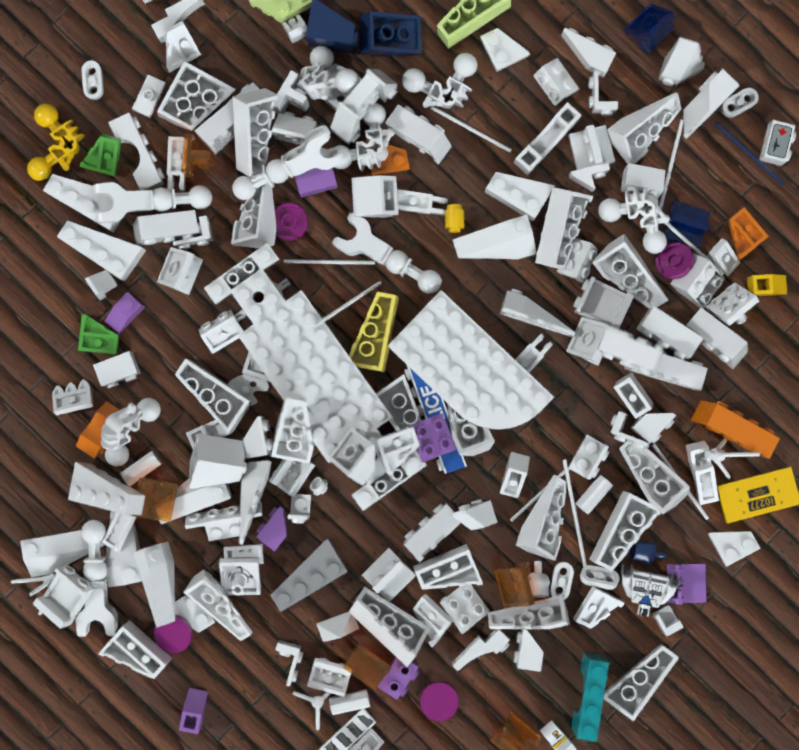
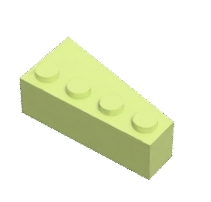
M461 0L437 25L438 35L449 49L510 8L511 0Z

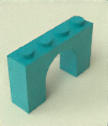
M583 652L580 669L584 677L583 696L580 710L574 709L571 726L577 739L597 742L609 662L603 655Z

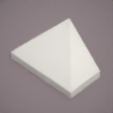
M349 612L317 623L323 642L342 638L359 629L356 618Z

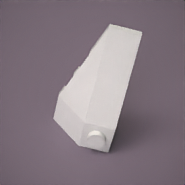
M673 93L623 117L608 128L611 144L627 164H635L649 151L647 149L652 141H657L660 137L658 135L664 126L668 127L680 112L681 104L678 93Z
M527 215L453 239L458 258L518 260L537 254L533 232Z
M625 234L609 243L592 261L605 279L618 285V288L634 295L636 300L649 309L653 306L657 308L668 301L667 296Z
M286 396L273 437L271 457L310 463L313 452V440L306 399Z
M271 461L248 462L246 473L241 476L239 544L241 545L245 541L269 479Z
M553 475L524 522L516 546L527 552L556 561L562 536H559V526L563 525L561 508L565 505L566 481L557 475Z
M115 511L110 512L109 526L116 514ZM133 523L120 552L108 546L106 548L105 563L108 569L106 575L108 587L142 581L133 554L140 550L135 523Z
M169 542L160 543L134 552L133 554L156 627L174 622V558Z

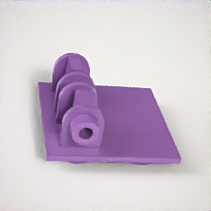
M443 413L408 426L414 427L420 445L417 451L422 463L456 450Z
M667 564V576H669V579L671 573H674L673 578L676 580L682 576L680 586L677 587L668 603H706V564Z

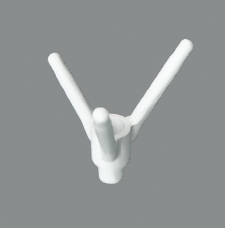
M723 439L716 448L706 451L705 457L714 461L728 479L731 476L721 463L726 457L760 456L759 452H725L721 448L727 442V439Z
M57 573L43 577L11 580V583L43 581L42 585L29 593L32 596L45 587L48 588Z
M294 691L293 695L311 702V705L316 710V730H320V707L323 706V700L331 693L326 692L321 697L315 696L312 698Z

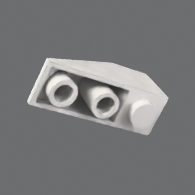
M564 28L561 36L586 70L592 73L598 72V75L604 78L616 52L607 45L601 46L597 44L591 37L579 35V32L572 28Z

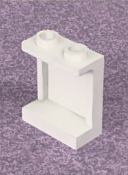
M593 276L589 280L586 279L581 288L584 290L582 296H578L574 302L573 307H576L574 313L619 329L634 295L628 292L623 293L596 280Z
M68 565L55 569L57 575L43 596L36 598L33 603L36 608L60 629L73 623L94 590L86 579L81 578Z

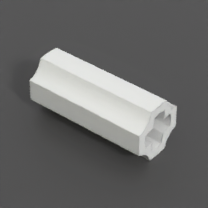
M151 451L120 474L126 484L132 486L162 463L155 452Z
M599 475L575 504L589 515L613 485L602 475Z
M367 689L347 693L345 697L339 695L329 697L332 715L370 707Z

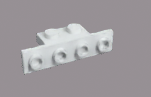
M261 502L258 504L254 517L262 516ZM240 506L191 513L186 515L185 528L205 526L209 541L237 537L240 530Z

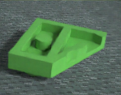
M102 134L85 159L80 163V167L115 176L118 171L121 138Z
M82 314L78 351L118 355L120 336L88 315Z

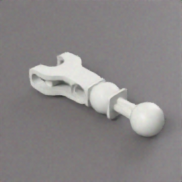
M322 125L310 130L305 136L304 143L282 155L281 160H272L267 164V167L265 164L262 165L263 173L253 178L247 176L238 177L232 185V191L238 199L248 200L255 195L256 188L266 183H269L273 188L274 183H283L289 176L292 178L313 168L329 170L343 162L345 154L339 147L331 149L321 147L330 138L328 127Z
M115 182L100 183L92 186L95 194L107 195L112 201V209L110 211L99 213L96 216L97 223H116L128 212L152 211L154 209L159 212H165L169 209H175L178 204H191L192 207L202 210L210 206L212 202L211 191L202 185L194 186L189 192L175 193L174 189L168 190L162 187L156 188L154 191H126Z
M350 213L347 219L357 229L356 236L348 241L339 237L334 238L332 241L334 247L348 256L364 254L386 266L387 270L391 273L400 274L401 277L407 274L418 281V286L424 293L433 294L441 287L442 279L439 273L434 270L422 271L412 265V259L408 258L406 253L394 250L393 247L372 235L368 221L362 217H354V213Z
M90 520L83 525L81 531L83 539L88 543L89 557L84 559L83 574L94 590L85 602L84 609L76 617V631L79 637H85L90 631L91 621L97 620L104 624L107 636H114L118 631V613L108 603L107 578H105L108 569L104 562L106 556H100V542L105 537L106 529L100 521Z

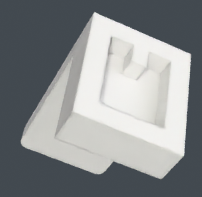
M207 216L199 217L200 222L197 223L198 231L203 236L174 241L173 246L180 250L189 249L190 245L198 244V246L208 245L209 241H213L209 218Z
M296 494L295 497L291 498V510L288 514V519H292V523H304L305 520L310 518L311 495Z
M279 640L276 651H279L280 655L286 657L294 655L286 686H290L291 682L296 681L298 671L295 668L297 663H301L303 652L300 651V645Z

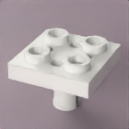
M734 282L705 307L708 312L730 326L734 322L737 324L744 323L747 320L745 313L757 304L759 300L756 295Z
M259 558L220 559L221 587L227 595L261 594Z

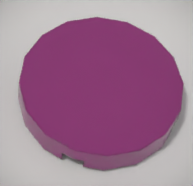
M291 202L283 203L274 209L276 236L286 241H293L302 237L308 226V217L305 211L298 204Z
M679 242L666 245L665 249L656 257L658 271L668 279H678L687 275L694 265V254L690 247Z
M175 615L174 622L160 627L155 626L154 639L163 651L179 653L184 651L191 643L193 637L192 628L183 617Z
M436 681L423 690L420 705L423 713L428 718L434 721H444L450 719L456 713L459 699L456 691L450 684Z

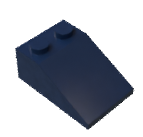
M374 11L361 15V55L422 54L421 16Z

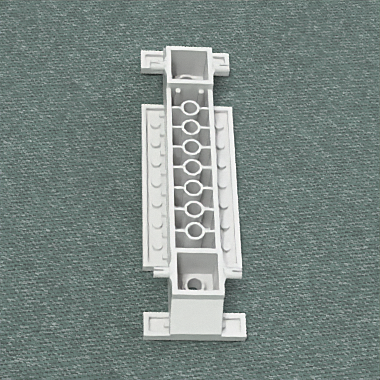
M266 243L204 289L215 304H218L232 294L242 307V310L234 315L237 318L236 320L239 322L246 316L250 318L253 325L239 334L238 337L284 401L286 396L306 399L312 440L328 463L331 462L328 457L351 427L375 445V451L378 454V458L375 461V470L366 481L367 484L352 494V497L362 511H364L424 468L426 463H422L419 453L415 450L393 471L392 475H387L375 439L383 437L378 427L392 418L391 414L325 322L317 327L314 326L322 318L301 290L287 301L285 300L282 290L291 284L287 278L276 284L264 271L279 260L270 245ZM257 293H263L264 299L260 303H256L254 300V296Z

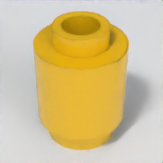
M460 204L447 205V210H445V229H449L450 233H459L461 229H464V209H462Z

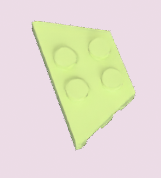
M249 0L252 7L256 6L264 14L272 16L278 22L283 23L311 8L312 0Z

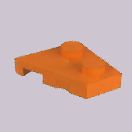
M745 207L728 220L736 256L739 260L769 237Z

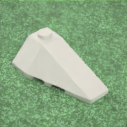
M679 38L664 58L658 80L663 81L662 83L665 85L673 86L700 73L705 63L702 62L703 56H700L701 49L699 43Z
M266 183L256 188L255 195L251 199L246 200L245 204H241L240 210L242 213L239 221L236 220L233 226L232 245L260 248L268 243L270 246H274L276 219L273 192L270 184Z
M516 289L506 292L500 311L501 315L570 337L575 335L572 329L528 297L523 296V292Z
M447 403L451 436L459 454L475 456L489 451L495 442L489 428L469 422Z
M627 440L619 448L648 502L659 512L665 514L676 507L689 494L690 486L649 449L644 447L642 450L632 446L633 442Z
M188 479L154 507L160 523L164 524L231 499L233 495L228 483L192 489L189 488Z
M82 530L20 541L23 561L31 577L52 574L57 567L69 565L88 555V543L82 537ZM102 541L100 542V548L105 546Z
M202 570L192 578L183 593L240 641L253 633L219 582L210 573Z
M563 595L488 613L490 629H553L570 625Z

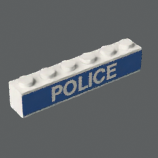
M407 365L408 369L404 371L407 379L412 380L414 387H411L414 399L418 398L420 405L417 408L420 416L428 419L443 413L451 434L449 414L444 400ZM457 448L454 451L438 456L439 459L436 460L439 471L443 470L445 474L467 466L463 455L459 454Z

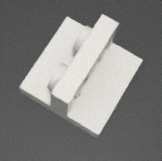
M292 70L277 94L278 101L274 104V110L277 114H283L289 103L304 112L309 108L308 98L305 96L306 93L296 87L299 76Z
M594 125L586 126L584 131L568 135L577 170L606 162L608 164L615 163L606 125L596 128Z
M171 247L157 283L189 295L203 259L194 256L190 252Z
M581 317L575 335L572 337L566 352L599 366L603 357L599 347L608 324Z
M388 548L362 576L372 585V589L377 594L380 593L390 602L416 574Z

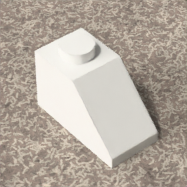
M511 452L500 494L515 498L519 497L528 472L529 456Z

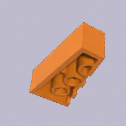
M700 401L691 421L706 425V429L718 434H724V438L735 443L739 442V446L751 452H759L761 457L770 459L780 438L774 435L775 432L766 427L760 428L757 421L750 418L748 420L744 419V414L736 410H728V405L717 401V403Z

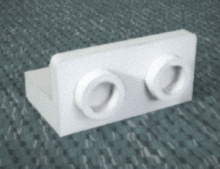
M231 310L229 312H222L218 315L217 319L204 323L199 329L200 336L212 354L239 338L238 335L244 331Z
M586 435L568 468L588 480L592 477L595 478L600 470L598 465L601 460L604 462L609 454V451H607L609 446Z

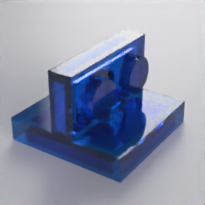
M650 4L624 31L628 36L636 38L642 50L649 54L675 29L672 21L676 16L673 11Z
M673 201L669 212V223L699 249L703 235L708 232L710 223L707 222L711 212ZM665 225L663 233L667 240L687 245Z

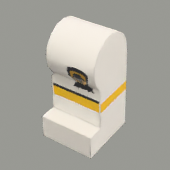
M552 720L540 730L555 750H577L575 745Z

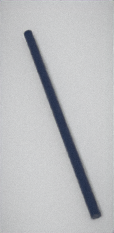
M718 122L715 124L717 128H719L727 137H729L757 164H759L766 172H768L776 181H778L782 186L784 185L785 182H783L775 173H773L766 165H764L756 156H754L726 129H724Z

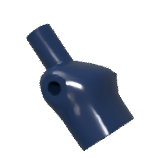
M638 540L630 549V558L632 560L652 564L655 558L665 560L667 557L666 552L657 551V544L650 541Z

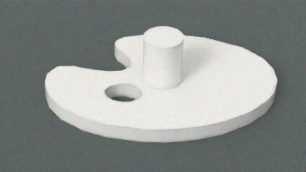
M245 374L235 377L227 384L253 401L251 406L258 402L253 395L255 391L265 392L269 389L267 381ZM254 381L257 385L255 387H251L250 383Z

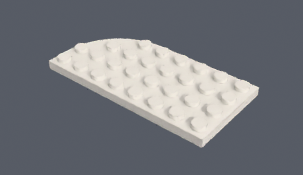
M442 290L388 345L399 358L459 415L469 422L484 428L508 429L519 426L535 417L554 398Z

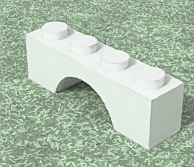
M567 102L545 129L517 156L514 164L528 176L578 122L582 115Z
M127 113L108 122L114 136L121 138V143L132 144L139 151L140 163L133 173L139 189L154 190L165 185L162 180L165 176L161 168L157 169L154 163L157 159L153 151L149 152L146 146L149 142L145 134H141L138 129L141 125L137 117H132L130 113Z

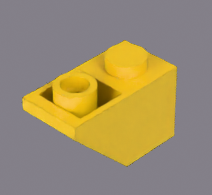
M752 275L747 278L748 291L756 296L787 295L786 275Z

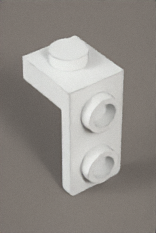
M594 72L592 77H589V89H592V96H589V108H592V113H601V116H612L618 109V101H599L598 72Z
M619 411L618 415L613 416L611 434L615 435L614 439L624 443L625 440L633 442L632 446L642 450L644 447L649 448V443L622 433L628 417L627 414Z

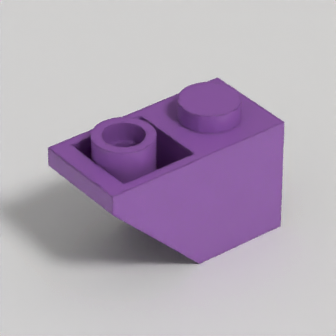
M282 505L279 508L274 507L268 515L271 519L267 524L263 522L257 529L259 534L256 538L274 552L288 535L285 508Z
M189 688L182 711L179 731L194 734L200 732L208 691Z

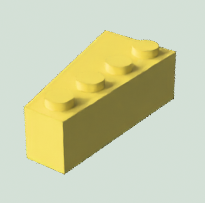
M377 292L349 354L356 367L385 372L389 354L388 345L391 343L399 301L397 295Z

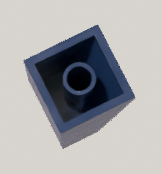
M312 0L306 34L308 47L326 46L331 51L353 54L354 48H358L359 32L356 31L355 24L320 1Z

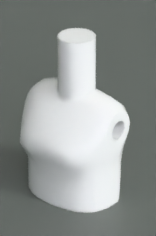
M534 561V572L528 575L531 597H549L550 579L546 574L542 573V561Z

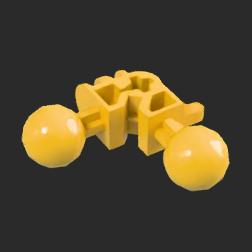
M51 104L39 105L35 109L34 119L39 126L51 130L52 133L50 135L59 145L49 147L48 150L51 153L45 158L35 157L29 161L27 172L36 181L47 179L51 174V167L57 162L65 171H69L71 160L80 150L78 142L84 138V134H77L79 131L78 126L72 127L73 120H69L62 125L58 122V111ZM62 136H64L65 139L72 144V149L68 148L67 143L62 138Z

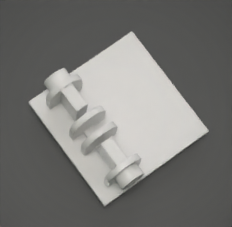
M472 585L460 586L450 595L442 598L440 602L447 614L454 620L453 622L461 634H464L490 612Z

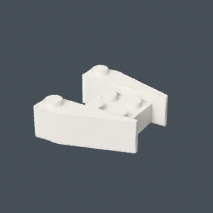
M368 69L364 78L348 97L339 103L330 127L331 132L348 146L351 143H356L361 136L359 134L361 132L359 120L367 113L366 108L370 104L374 105L379 98L384 102L388 99L392 100L398 92L396 90L397 83L380 69Z

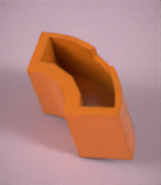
M106 401L96 411L89 425L81 433L76 447L94 459L100 453L103 455L106 449L101 446V428L111 414L120 410Z

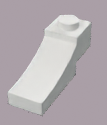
M182 0L165 9L168 17L151 25L161 44L166 43V29L184 21L192 12L205 5L203 0Z
M705 441L686 445L688 462L691 467L699 504L703 505L719 501L714 467L711 464V459L705 457V452L710 451L709 446Z
M495 629L485 640L478 635L452 662V665L459 671L468 662L483 654L490 652L497 654L499 651L502 653L509 646L508 642L510 639L500 629Z

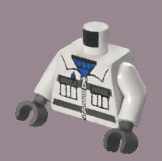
M624 564L621 565L623 588L626 595L632 598V602L639 604L637 614L649 617L650 607L659 608L660 605L665 604L681 584L682 576L676 580L673 578L674 573H671L669 579V576L633 569L632 564L630 569H625Z

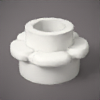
M317 477L311 482L310 489L316 496L324 494L327 491L328 482L326 479L323 480Z

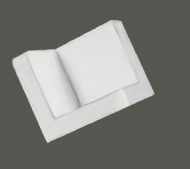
M669 605L652 613L666 637L684 628Z

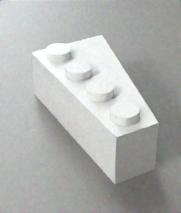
M75 462L68 500L123 514L142 515L145 495L128 485H124L117 478L109 476L107 472L99 470L92 463Z

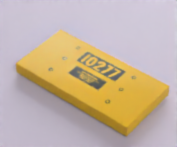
M792 467L717 486L719 500L727 524L799 505V493Z

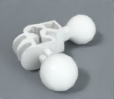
M318 46L310 53L312 66L301 69L296 87L308 94L311 99L322 98V100H326L328 97L333 96L335 88L342 93H351L359 83V76L352 69L345 68L340 70L335 78H332L330 73L325 70L333 64V53L326 46Z
M469 53L458 55L453 63L455 73L453 77L449 76L445 84L446 88H442L441 83L437 81L434 84L426 81L424 73L416 68L409 69L403 74L402 85L409 92L422 91L428 94L423 102L424 108L441 106L442 108L449 109L454 104L463 108L464 106L461 101L468 100V96L465 94L466 91L472 92V89L463 84L465 77H470L476 72L478 67L477 60ZM454 88L450 95L451 101H448L447 103L444 102V97H447V95H449V93L451 92V89Z
M375 103L374 105L370 104L366 108L367 113L363 117V121L366 125L370 126V130H365L366 138L369 141L368 144L363 141L356 142V149L351 150L344 145L336 146L343 151L345 157L343 162L335 166V168H348L352 161L358 160L361 171L364 170L366 165L369 170L373 169L374 164H377L378 168L381 167V162L388 156V142L391 136L395 134L391 128L381 129V125L386 119V112L383 106Z
M644 188L643 193H640L638 189H634L633 194L626 190V203H620L612 198L600 203L598 213L605 222L612 223L617 221L623 214H628L629 219H635L639 213L643 215L640 224L641 228L646 227L647 233L643 237L645 250L649 253L657 254L665 249L667 238L663 232L658 230V224L668 223L670 217L660 210L658 199L656 196L648 194L647 188Z
M144 398L138 403L137 408L135 404L130 403L128 407L111 414L106 419L105 424L101 428V446L106 449L104 453L105 459L110 465L115 467L122 466L128 461L129 450L125 446V444L131 442V436L128 433L130 430L135 432L140 429V420L151 422L159 417L161 408L155 399Z

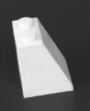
M198 434L190 458L189 488L194 489L240 481L242 474H245L247 469V463L244 462L246 458L244 441Z

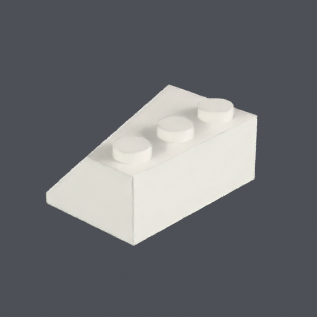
M184 61L157 114L174 125L192 131L236 89Z
M724 69L719 73L715 71L699 88L701 92L683 110L684 137L686 139L740 86Z
M608 325L599 347V351L602 352L601 356L609 360L616 358L620 360L619 364L628 368L631 365L639 368L637 372L646 376L655 374L664 354L662 346L656 345L653 348L652 344L642 338L634 340L631 334Z

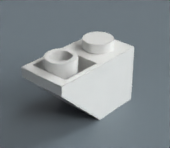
M674 413L643 414L630 429L643 441L654 444L661 437L660 432L664 428L667 430L672 426L676 415Z
M482 499L472 501L471 506L470 504L459 506V511L452 513L455 519L470 530L484 528L497 523L491 500L483 502Z
M521 629V632H517L516 643H519V648L514 653V662L519 669L541 672L544 652L528 630Z

